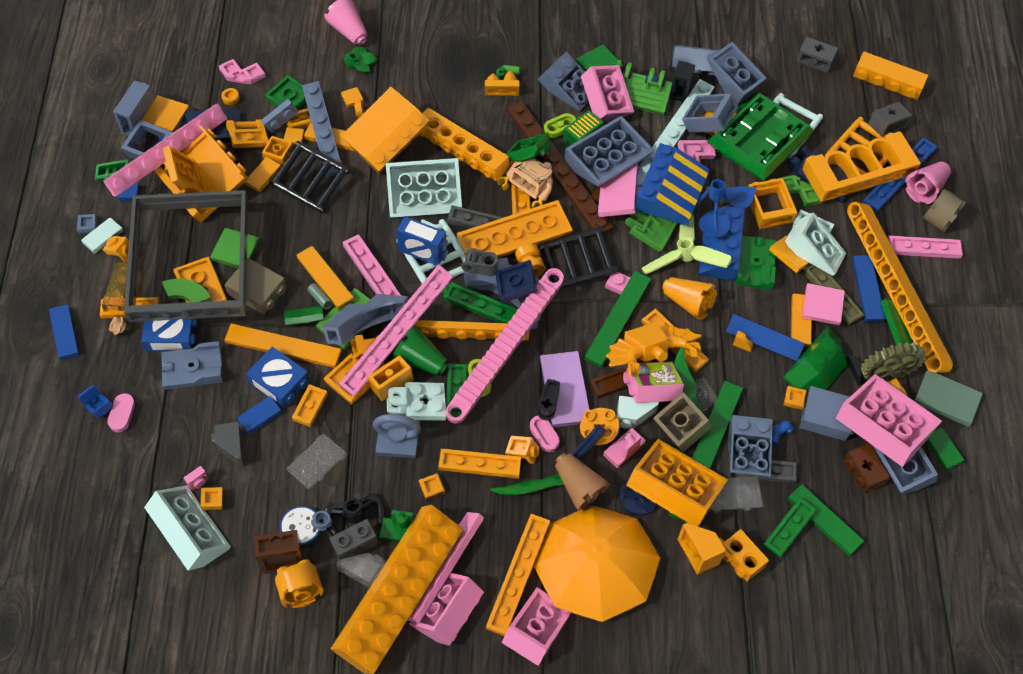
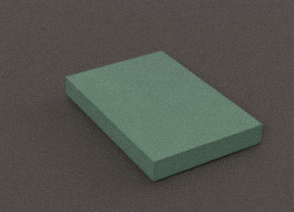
M927 369L914 401L926 409L970 427L983 393L940 374L930 372Z

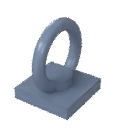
M386 414L377 417L373 421V428L378 433L376 455L416 459L418 437L421 432L420 420H414L399 414Z

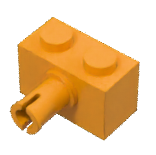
M400 355L387 364L383 362L374 373L367 376L371 389L381 401L387 399L390 388L404 387L405 382L414 381L411 367Z

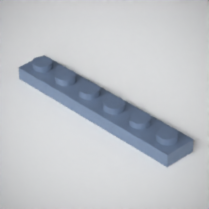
M319 81L302 85L319 152L341 163ZM330 167L326 177L337 175L339 170Z

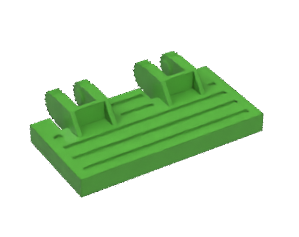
M618 60L616 65H619L620 69L622 66V61ZM628 62L623 78L633 108L664 116L672 82L665 81V85L662 87L665 71L662 70L660 72L658 83L652 82L655 75L654 68L650 70L647 83H645L646 76L632 73L631 79H628L632 63Z
M635 210V213L630 214L632 218L629 217L625 220V224L631 228L629 232L631 235L658 252H661L677 222L641 213Z

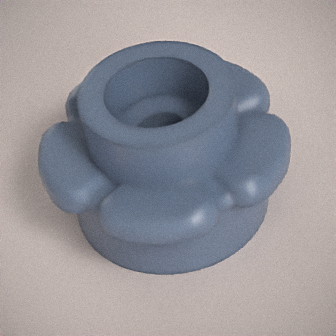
M318 511L312 516L311 525L313 528H317L318 531H324L332 524L330 515L325 511Z

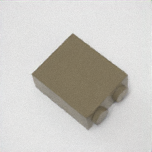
M247 258L246 305L265 315L268 310L273 308L278 297L285 293V279ZM239 268L225 283L227 294L239 300Z

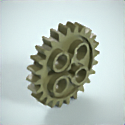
M906 342L904 345H901V343H898L897 346L890 345L889 348H882V351H875V355H869L870 359H865V363L861 364V370L864 378L867 380L876 374L883 380H886V382H889L891 379L904 378V375H910L911 371H917V367H922V363L925 362L926 355L920 344L915 345L913 342L909 345Z

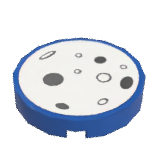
M297 506L288 510L281 519L280 532L297 530L303 547L314 543L321 531H318L317 528H313L311 525L312 516L316 511L306 506Z

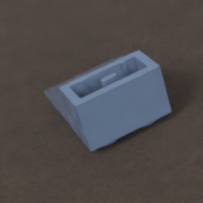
M567 51L538 78V81L548 92L578 111L589 102L581 78L585 71Z
M732 415L728 427L730 473L771 477L773 419Z

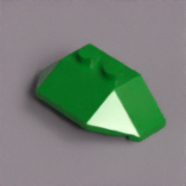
M827 326L783 378L795 388L808 391L810 386L826 390L848 365L842 340Z

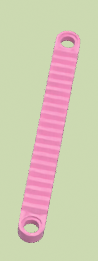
M549 269L541 280L538 281L537 292L531 293L526 297L525 302L521 304V307L513 315L508 325L504 327V330L496 338L494 344L486 352V355L482 357V360L474 368L472 374L469 375L458 393L455 394L446 409V416L450 422L458 424L467 417L563 284L564 275L559 269ZM556 275L559 277V281L552 283L549 281V277ZM458 408L462 411V414L459 417H453L450 413L451 410Z

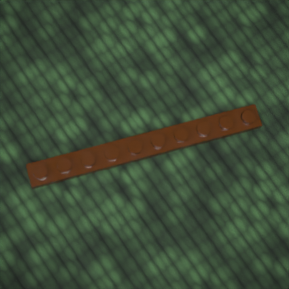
M522 101L507 107V113L525 138L545 133ZM549 140L551 146L548 150L549 153L539 156L543 163L547 161L551 164L552 176L589 228L603 227V235L613 230L611 223L606 217H599L598 205L551 140Z

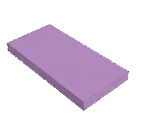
M578 351L540 355L544 385L548 379L560 382L556 411L551 419L552 427L580 424L584 413L589 410Z

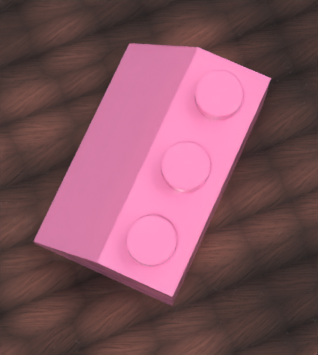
M619 65L591 66L581 76L592 113L604 123L611 122L619 116L625 117L634 113Z
M450 573L421 622L411 621L409 624L436 642L450 646L463 624L468 620V616L473 608L479 603L484 591L469 577Z

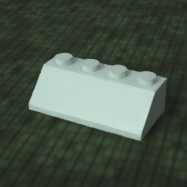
M187 485L155 491L144 507L188 571L206 566L231 548L206 511L201 510V504Z

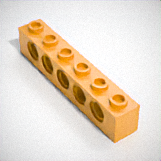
M427 108L422 113L429 120V125L419 135L424 136L434 145L437 144L447 153L453 154L460 161L466 162L473 169L479 170L486 177L495 181L510 169L509 156L430 108Z

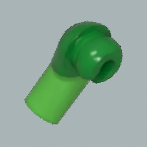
M503 65L496 70V75L498 78L504 79L510 70L515 75H519L520 67Z

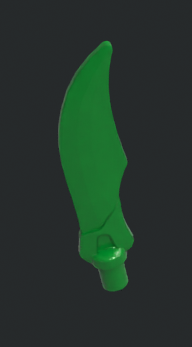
M681 347L675 358L674 366L684 384L683 392L704 414V410L696 398V383L687 367L684 348Z
M559 474L545 479L528 480L513 485L490 488V491L503 495H519L564 484Z

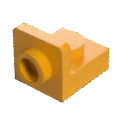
M511 436L505 454L507 456L525 458L530 464H534L536 457L539 455V446L532 437Z

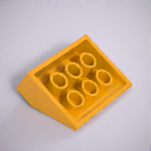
M390 87L341 137L380 174L386 168V163H391L429 125V120L413 104Z
M657 439L634 468L626 486L667 509L670 513L682 518L687 523L699 527L728 479Z

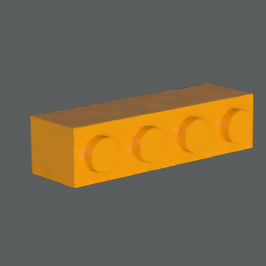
M863 51L853 77L918 100L928 75Z

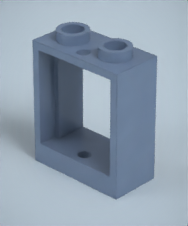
M732 94L697 95L682 121L688 132L725 131L738 109V105ZM705 111H715L713 116L702 117Z
M139 120L131 134L124 141L121 149L129 158L136 159L144 153L136 149L148 132L163 139L173 132Z

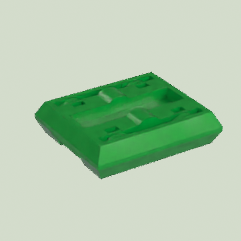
M758 93L732 117L725 131L716 132L707 143L760 181H765L814 130L809 124L761 93Z

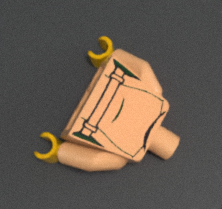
M535 158L515 162L505 173L506 176L500 177L497 183L499 186L504 183L502 189L507 190L509 188L508 181H510L534 199L539 198L538 201L532 203V208L541 206L543 201L547 200L552 190V166L547 161L541 163Z

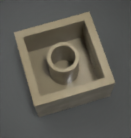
M684 392L653 418L682 452L686 451L713 427L710 421Z

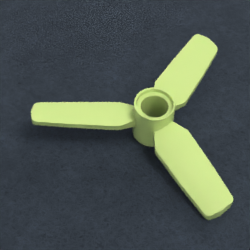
M692 215L688 226L680 224L679 240L677 242L678 249L642 267V271L645 274L651 273L679 258L685 262L695 259L727 268L732 258L730 255L705 246H694L695 228L694 216Z

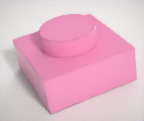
M619 272L613 273L607 280L605 288L621 295L630 277Z
M201 466L184 477L191 491L201 488L209 480Z

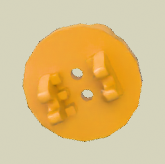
M606 408L587 410L580 423V431L584 439L597 424L605 426L606 433L595 445H604L614 440L620 428L615 412Z

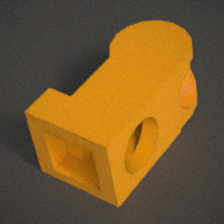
M363 335L354 336L350 340L354 359L361 358L378 336L365 340Z

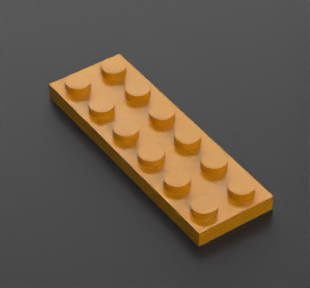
M556 200L459 232L456 237L464 255L466 249L474 248L493 252L500 258L515 253L520 246L533 243L539 245L572 234L573 230L559 201Z

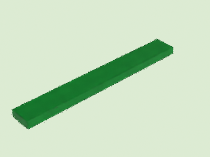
M724 381L709 417L713 427L701 437L692 458L709 469L743 389L727 381ZM669 513L668 515L682 522L687 523L685 520H683L675 514Z

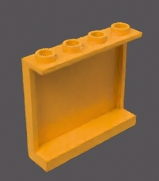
M199 126L203 133L182 153L197 162L204 192L237 190L249 179L245 174L247 170L240 163H235V156L230 151L226 152L224 150L227 147L220 140L216 141L214 139L216 135L210 128L206 130L204 127ZM159 166L154 170L173 194L182 193L183 188L171 182L170 176L163 171L164 168ZM218 207L186 209L192 217L202 223Z

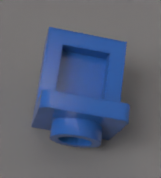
M91 385L78 395L85 408L97 419L105 415L113 407L112 403L100 393L95 385Z

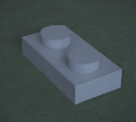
M287 99L264 117L261 122L273 133L299 111Z

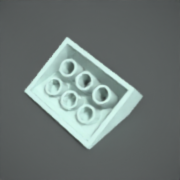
M458 158L386 163L390 218L449 214L452 205L462 207Z

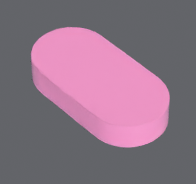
M120 394L113 402V407L108 417V425L114 432H122L129 426L135 408V401L131 395Z
M538 416L532 418L530 431L541 449L545 452L556 451L559 447L560 439L549 420L544 421Z

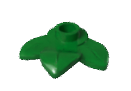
M361 46L353 48L352 52H348L344 56L346 66L356 68L357 71L370 73L369 65L378 61L374 54L367 52V48Z

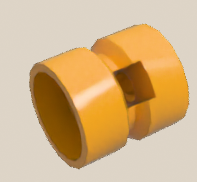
M525 244L515 251L518 263L531 260L535 276H540L544 273L545 265L536 244Z

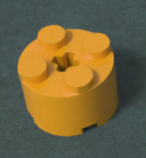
M305 559L298 564L289 567L283 566L277 570L275 583L284 607H287L286 604L292 605V608L304 607L315 602V597L320 594V597L323 594V587L316 566L311 564L310 560Z

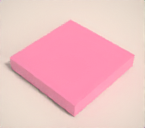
M807 283L802 318L840 325L845 291Z

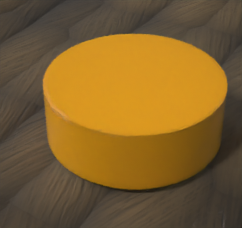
M228 88L222 92L221 96L224 104L232 106L239 102L240 96L236 89Z
M362 101L354 103L358 119L364 114Z

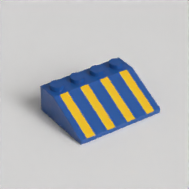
M660 143L637 195L635 210L688 226L710 169L680 149Z

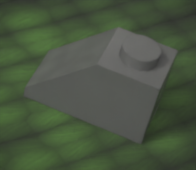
M239 422L214 425V432L211 433L212 444H216L218 451L228 459L243 467L242 431Z

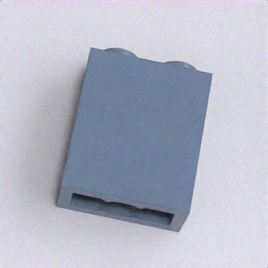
M133 81L114 109L113 113L121 134L129 136L153 103L154 96L150 85L144 82Z
M810 386L806 394L799 428L846 441L849 435H853L854 431L837 420L836 417L849 396Z

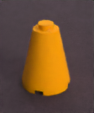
M671 277L666 279L662 286L667 297L699 320H703L708 315L705 312L708 308L712 309L717 296V290L714 289L716 285Z

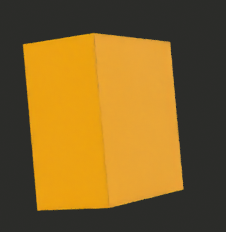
M271 136L262 152L263 158L268 157L284 165L293 150L292 142Z

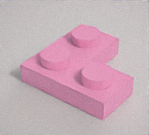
M679 140L677 144L678 149L699 163L700 159H714L716 156L715 149L707 143L708 140Z

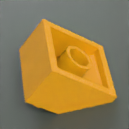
M689 523L683 524L677 540L696 574L699 575L718 566L726 552L724 541L718 538L715 532Z

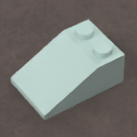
M814 212L797 220L785 240L788 247L797 256L832 276L836 274L846 255V252Z

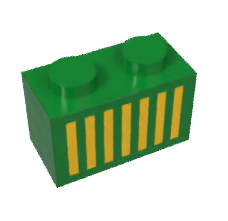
M588 110L564 128L563 140L572 145L601 128L604 122Z

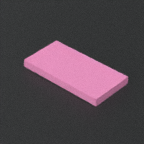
M639 162L601 185L598 207L599 217L635 213Z

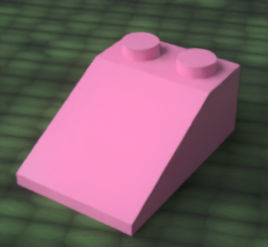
M536 588L509 626L501 643L539 666L571 612L555 607L549 595Z

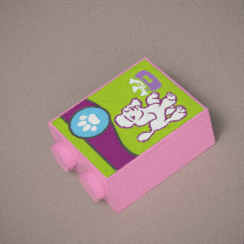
M672 362L639 363V376L636 373H631V376H628L627 364L626 372L623 374L624 383H627L629 394L633 396L635 403L673 401L683 392L684 384Z

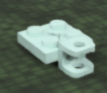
M405 382L404 387L390 388L387 397V412L390 414H405L406 412V416L414 420L445 421L444 383ZM425 398L429 401L428 404H424V402L420 400Z

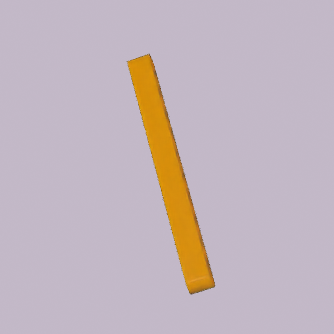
M852 202L847 209L848 216L915 345L920 344V347H923L926 355L924 363L927 369L934 373L950 372L953 367L952 360L872 208L868 204Z

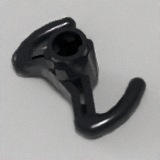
M371 493L361 500L350 498L343 505L331 504L324 509L330 515L331 520L332 516L336 515L345 517L347 522L351 524H357L365 517V511L372 504H375L378 511L377 524L381 526L383 518H385L383 501L375 493ZM333 522L330 527H327L328 532L332 536L340 533L335 528Z

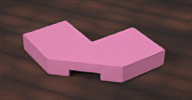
M232 59L219 65V70L227 81L252 85L266 78L264 71L258 63L241 69L236 61Z

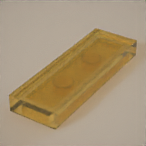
M116 262L101 304L103 309L122 310L125 302L128 263Z

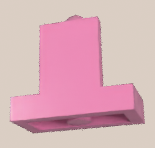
M631 428L605 450L603 455L618 469L645 445L646 440Z

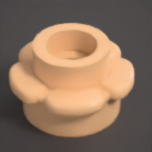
M114 317L112 319L109 331L113 332L114 335L123 333L126 323L123 317Z

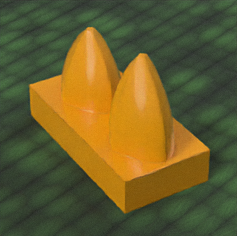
M511 70L505 75L503 80H500L497 75L492 73L485 80V96H519V80H517Z

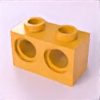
M741 529L724 542L726 552L723 559L726 562H730L736 574L747 582L763 570L769 562L768 558ZM731 546L738 547L740 551H733L731 549ZM745 562H751L754 565V567L750 568L746 566Z

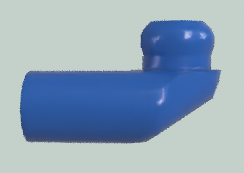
M782 421L773 426L772 445L779 444L781 434L784 432L789 434L793 431L794 427L789 421Z

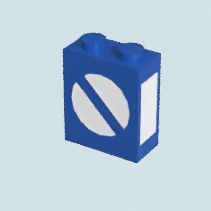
M404 216L397 229L398 251L433 265H440L441 261H444L448 254V250H446L448 243L446 232Z
M199 320L144 321L141 343L145 351L191 349L193 344H196V333L194 332L195 327H198Z
M273 346L246 373L248 383L266 396H271L274 402L283 408L287 404H291L298 392L304 390L310 381L308 372Z

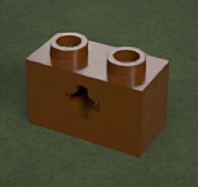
M870 443L849 451L844 458L846 468L851 471L857 487L861 488L864 494L884 486L890 478Z

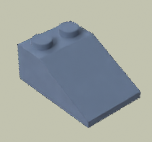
M733 42L708 59L724 93L732 94L737 105L759 90L767 79Z

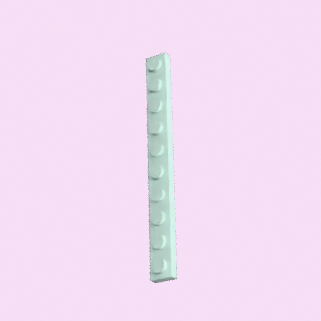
M699 79L653 145L654 153L646 157L639 165L637 195L659 144L662 143L672 147L677 145L687 130L682 118L697 95H711L714 86Z

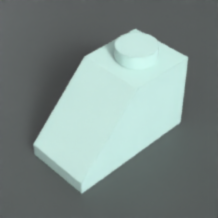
M619 396L616 416L618 417L620 427L626 429L637 427L656 413L659 402L635 403L633 397Z

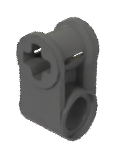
M474 248L466 249V258L461 264V268L465 272L486 276L495 275V272L498 271V257L495 253Z

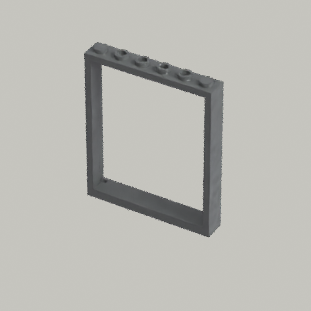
M245 190L132 196L124 314L128 322L246 316L248 198ZM241 206L239 300L136 305L142 211Z

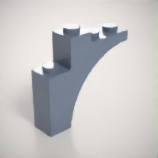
M507 258L498 259V271L512 266V264L509 265ZM463 270L466 288L498 294L495 275L486 276L468 273ZM535 276L536 285H537V284H538V281H539V278H538V276ZM529 294L511 300V302L519 309ZM540 316L533 324L531 329L537 328L538 321L541 320Z

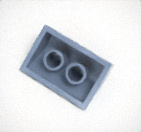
M673 45L671 66L675 67L676 70L679 61L688 62L696 65L694 73L702 74V71H709V75H715L708 59L720 50Z
M873 446L901 494L918 491L937 481L938 474L921 447L902 467Z

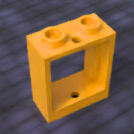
M783 178L749 184L748 187H756L750 207L759 229L794 223L797 211ZM777 193L783 209L763 213L757 196Z

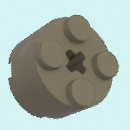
M943 189L927 210L923 219L945 232L966 202L950 191Z

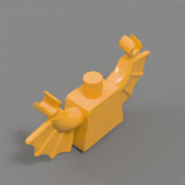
M655 322L626 331L624 340L619 338L617 343L609 346L610 352L606 354V357L610 360V367L628 364V376H631V373H636L639 376L640 364L637 363L638 358L643 362L653 359L663 362L668 357V348L683 347L684 349H689L690 356L697 357V352L701 353V347L698 342L693 341L701 338L702 335L695 334L688 328L679 329L674 326L659 327Z

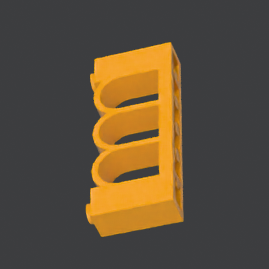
M901 131L888 133L884 138L871 140L868 147L856 144L850 146L846 153L831 151L825 157L822 154L812 155L806 158L802 170L820 201L824 202L907 177L912 172L918 170L921 163ZM873 152L883 153L892 166L882 168ZM851 158L862 160L870 172L861 175ZM829 164L840 166L848 179L838 181Z

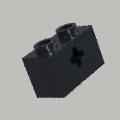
M683 61L678 62L673 76L670 99L681 102L685 101L691 88L696 65Z

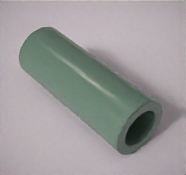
M313 283L308 287V292L323 309L327 310L332 307V300L317 284Z

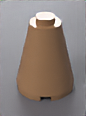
M563 453L555 460L557 462L555 467L577 510H582L597 499L600 492L603 494L610 486L604 478L571 453L567 455Z

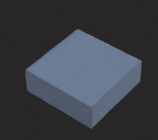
M97 214L78 215V234L91 233L98 227Z

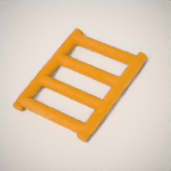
M859 117L827 153L838 151L840 148L847 151L850 147L846 143L849 137L868 147L870 141L855 132L858 127L876 138H884V136L881 137L869 124L864 122L863 117ZM874 152L882 157L879 163L883 167L889 160L883 153ZM856 166L861 175L867 173Z

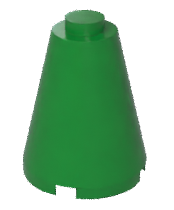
M416 326L411 327L404 340H401L393 353L394 358L400 355L407 364L434 375L438 373L443 374L448 366L445 356Z

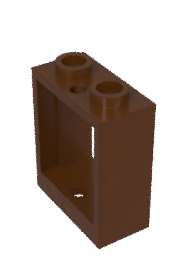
M297 530L254 536L255 556L263 574L277 572L280 567H289L304 560L303 546Z

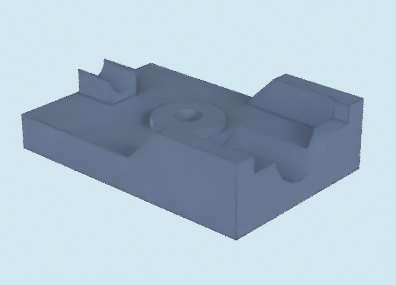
M219 341L200 343L191 349L161 352L162 387L164 390L223 383L222 351Z

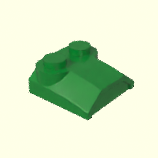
M549 133L517 141L506 155L509 156V159L516 162L529 160L537 155H546L551 148Z

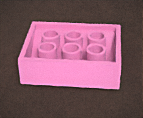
M876 374L843 403L836 417L837 420L902 467L915 455L942 422V420Z

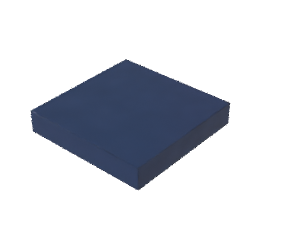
M531 260L495 272L501 303L537 292Z

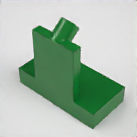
M392 510V519L383 518L380 540L400 542L414 520L413 513Z

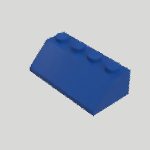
M725 206L717 209V215H725L729 218L730 229L725 236L719 238L712 237L703 232L702 246L730 255L732 260L727 268L700 261L698 276L735 281L739 270L744 208ZM714 211L708 212L706 214L713 215Z

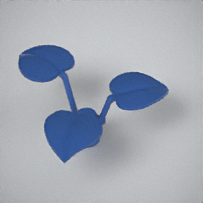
M719 179L713 180L710 187H707L701 197L699 196L697 204H699L708 193L710 199L715 201L713 215L706 214L700 218L699 226L701 230L712 237L719 238L725 236L730 229V220L725 215H717L718 201L724 197V201L729 202L731 207L746 209L753 202L756 187L737 186L726 189L724 181Z

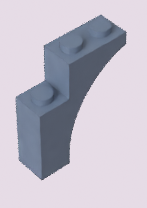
M376 294L365 305L348 304L322 326L327 343L343 345L359 332L376 324L392 320L408 302V296Z

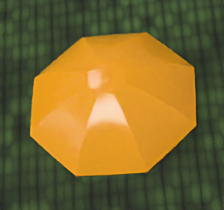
M591 505L549 524L535 560L534 568L555 607L603 622L646 602L660 557L637 518Z

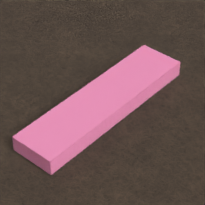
M904 236L887 237L896 255L959 259L963 256L961 240Z

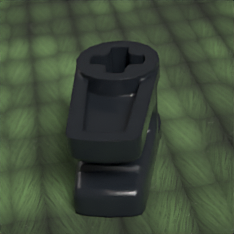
M548 379L538 401L537 414L544 421L551 420L555 415L560 392L559 381Z

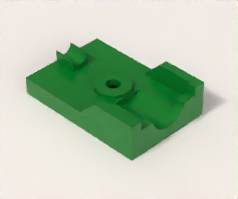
M742 235L739 270L735 279V285L772 290L775 283L776 266L775 255L769 249L771 245L776 243V240L763 239V237L759 238L756 235L755 237Z

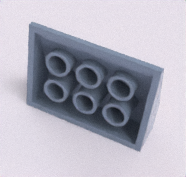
M619 116L565 148L564 160L574 173L599 187L650 156L655 150L622 116Z

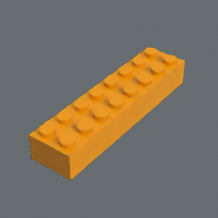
M433 505L421 507L336 639L331 650L362 673L374 674L464 529Z

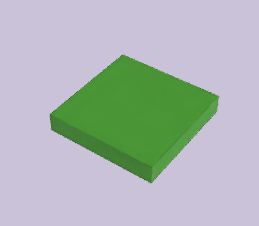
M224 228L210 256L211 261L239 268L240 232ZM248 234L247 258H252L260 242L259 237Z

